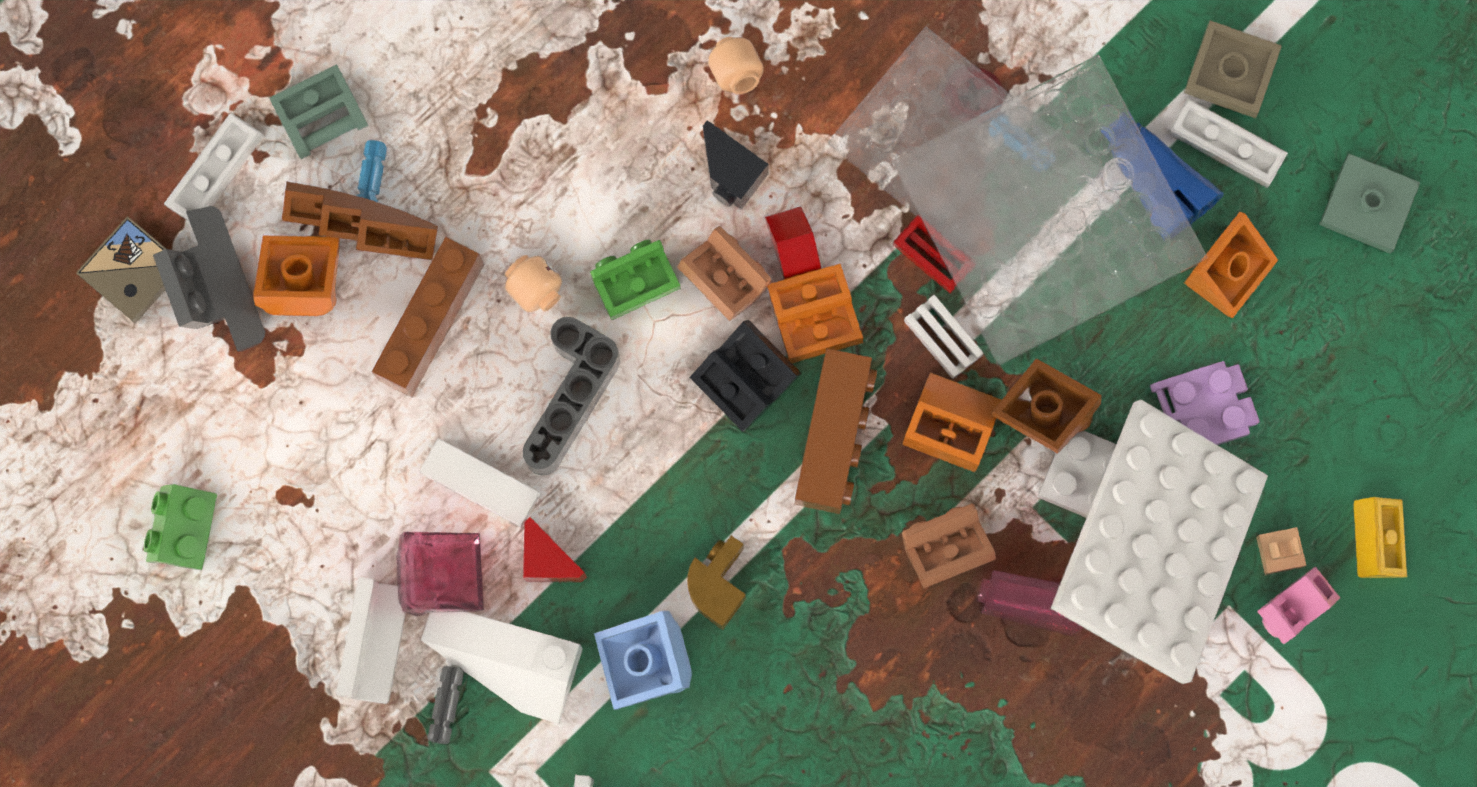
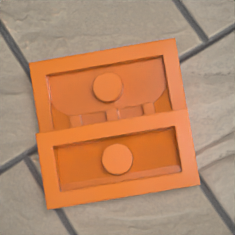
M841 264L774 282L767 286L785 351L791 363L823 355L826 352V348L840 350L863 343V336Z

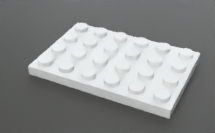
M1143 400L1134 402L1051 609L1182 684L1191 682L1268 475Z

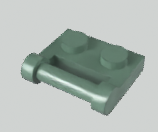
M337 64L269 98L300 159L311 155V150L355 128L359 131L369 126ZM346 106L350 113L349 115L302 138L298 129Z

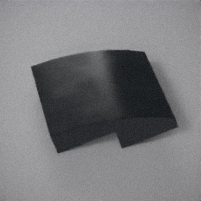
M748 319L743 321L722 346L714 350L689 378L744 432L781 397L802 373Z

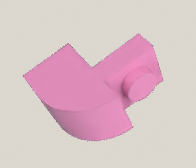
M1314 567L1257 612L1263 618L1262 622L1266 630L1285 644L1295 637L1307 624L1331 608L1340 597L1319 570Z

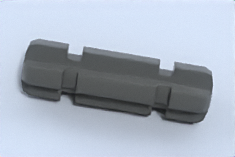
M444 666L442 668L440 676L442 687H438L432 713L434 724H430L428 740L439 744H448L450 742L452 729L449 726L450 722L454 723L460 694L457 689L458 686L462 685L464 675L463 670L453 666Z

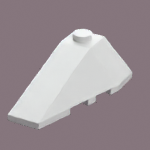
M436 603L432 605L421 641L521 713L557 724L560 723L583 650L580 644Z

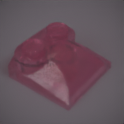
M403 532L400 535L396 563L398 600L403 613L423 616L427 613L475 612L484 610L480 533Z

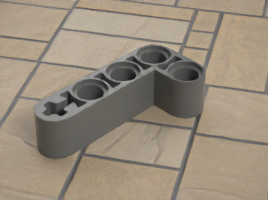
M573 317L558 319L552 325L550 336L556 352L574 364L523 447V458L527 466L533 473L538 475H549L559 467L620 365V355L615 342ZM566 330H574L579 333V338L575 344L566 346L559 342L560 335ZM599 349H607L613 354L611 360L604 365H598L592 361L593 354ZM580 381H586L592 385L591 393L584 398H578L572 394L573 386ZM559 414H567L572 417L570 427L564 431L552 428V421ZM547 432L553 440L560 442V444L556 445L552 440L547 447V452L550 456L549 460L541 459L536 463L537 460L533 453L535 450L542 452L549 442L544 433Z

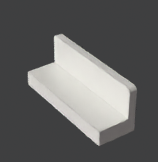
M358 577L336 695L381 704L389 703L410 594L408 588L382 584L374 579Z

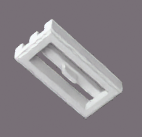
M935 295L904 319V322L952 379L983 356L982 350ZM931 309L937 313L969 351L970 356L967 357L931 315L929 312ZM922 317L960 364L956 367L917 322L918 319Z

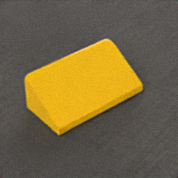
M1371 497L1354 501L1358 577H1407L1402 499Z

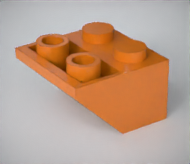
M930 373L902 445L975 472L996 421V418L992 416V411L1000 403L1001 399Z

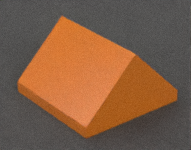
M1239 212L1195 267L1184 284L1225 315L1233 318L1278 259L1247 215Z

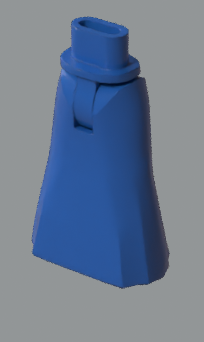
M1124 113L1102 129L1101 133L1110 143L1108 149L1117 166L1135 191L1164 242L1172 240L1213 208L1223 197L1224 193L1184 162L1144 126L1142 127L1139 122L1133 124Z

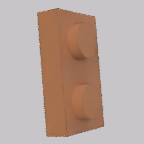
M721 226L716 227L707 241L681 259L677 266L729 321L757 301L771 282V277L766 273L763 266L754 261L741 248L738 241Z
M973 503L964 507L952 508L942 516L927 522H918L902 532L906 553L923 588L996 559L995 551L979 521L978 511Z

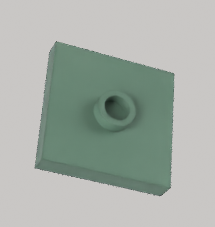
M1348 154L1319 225L1391 254L1394 251L1420 182Z

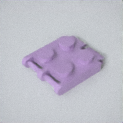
M1221 361L1150 385L1152 393H1157L1164 414L1216 445L1248 436L1250 434L1248 427L1260 423L1251 397L1241 400L1237 398L1238 394L1248 390L1239 364L1226 368L1225 362ZM1166 389L1168 390L1176 413L1171 412L1170 406L1168 404L1164 390Z

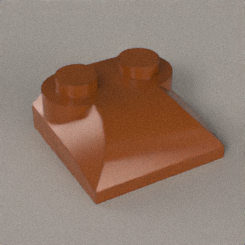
M1036 358L992 411V416L1058 454L1078 432L1086 430L1091 425L1093 414L1101 405L1102 395Z

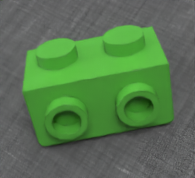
M651 240L641 241L630 248L631 253L618 259L616 256L606 257L595 264L596 269L590 271L592 281L611 321L681 289L660 240L653 243Z
M175 484L161 486L160 491L155 493L151 505V512L155 514L153 527L148 530L144 540L143 549L147 553L146 562L202 570L217 493Z

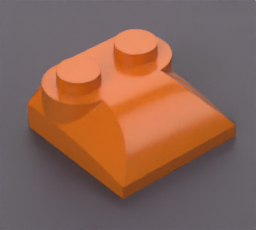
M263 235L253 294L255 306L262 308L271 315L321 316L330 312L335 307L337 301L335 285L340 239L318 236Z

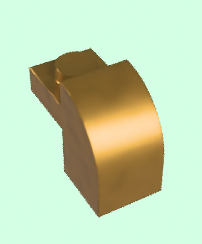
M732 535L726 542L720 539L714 545L707 556V559L711 561L708 566L694 558L687 576L688 591L693 605L704 617L722 630H724L746 600V594L723 578L744 550V544Z

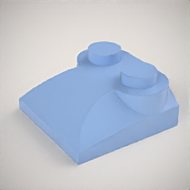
M660 611L594 633L614 710L667 694L679 693L690 687L692 671L680 626L669 611Z

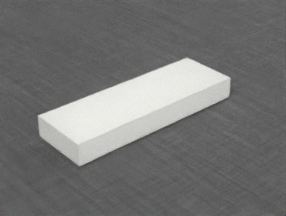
M1188 98L1168 131L1169 135L1266 188L1271 184L1288 154L1284 150Z
M230 113L164 204L187 221L189 219L186 211L213 206L264 137L263 134L233 113Z
M439 438L419 470L420 474L521 528L541 495L535 489Z

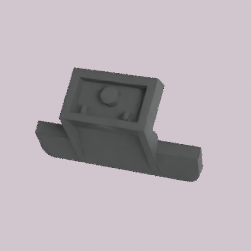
M208 206L186 211L198 246L183 252L165 249L153 254L179 327L199 329L226 319L237 352H243L259 345L265 337V330L220 210L216 207Z

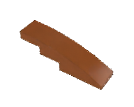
M286 182L282 221L320 226V236L356 240V250L433 260L438 225L405 211L359 196L327 188Z

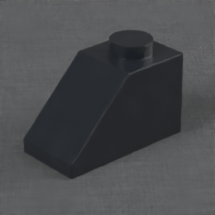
M707 120L703 125V137L710 185L714 190L712 194L724 205L730 207L734 204L742 209L768 176L769 164Z

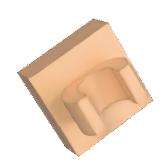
M1297 527L1261 534L1256 537L1265 575L1306 566Z

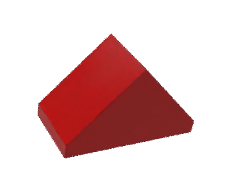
M801 206L765 217L784 280L822 269L814 234Z
M531 517L524 522L523 578L526 582H583L587 578L585 572Z

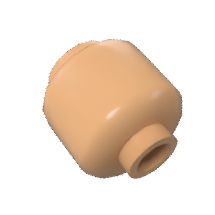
M742 37L723 38L716 44L709 55V67L722 90L735 94H744L753 90L758 85L759 79L763 74V64L750 40Z
M524 255L517 259L505 273L507 278L505 289L507 293L526 312H535L539 309L546 312L561 298L558 291L562 285V279L541 256L529 257Z

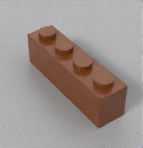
M447 237L444 238L371 371L378 381L413 397L484 266V262L478 252Z
M826 348L794 505L840 514L842 504L850 506L854 483L847 481L850 466L858 467L862 445L855 444L857 429H866L870 409L869 407L862 406L865 392L873 393L877 370L870 369L872 357Z

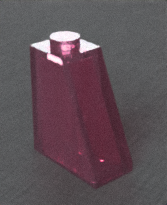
M993 571L989 580L982 578L977 596V601L983 603L981 613L1072 637L1083 628L1081 625L1051 609L1060 583Z

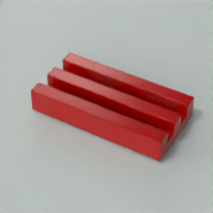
M919 214L893 241L895 248L949 294L954 291L956 286L962 282L976 265L970 257ZM918 227L963 267L960 270L957 269L914 232L915 229ZM908 238L953 278L951 280L907 244L905 242Z

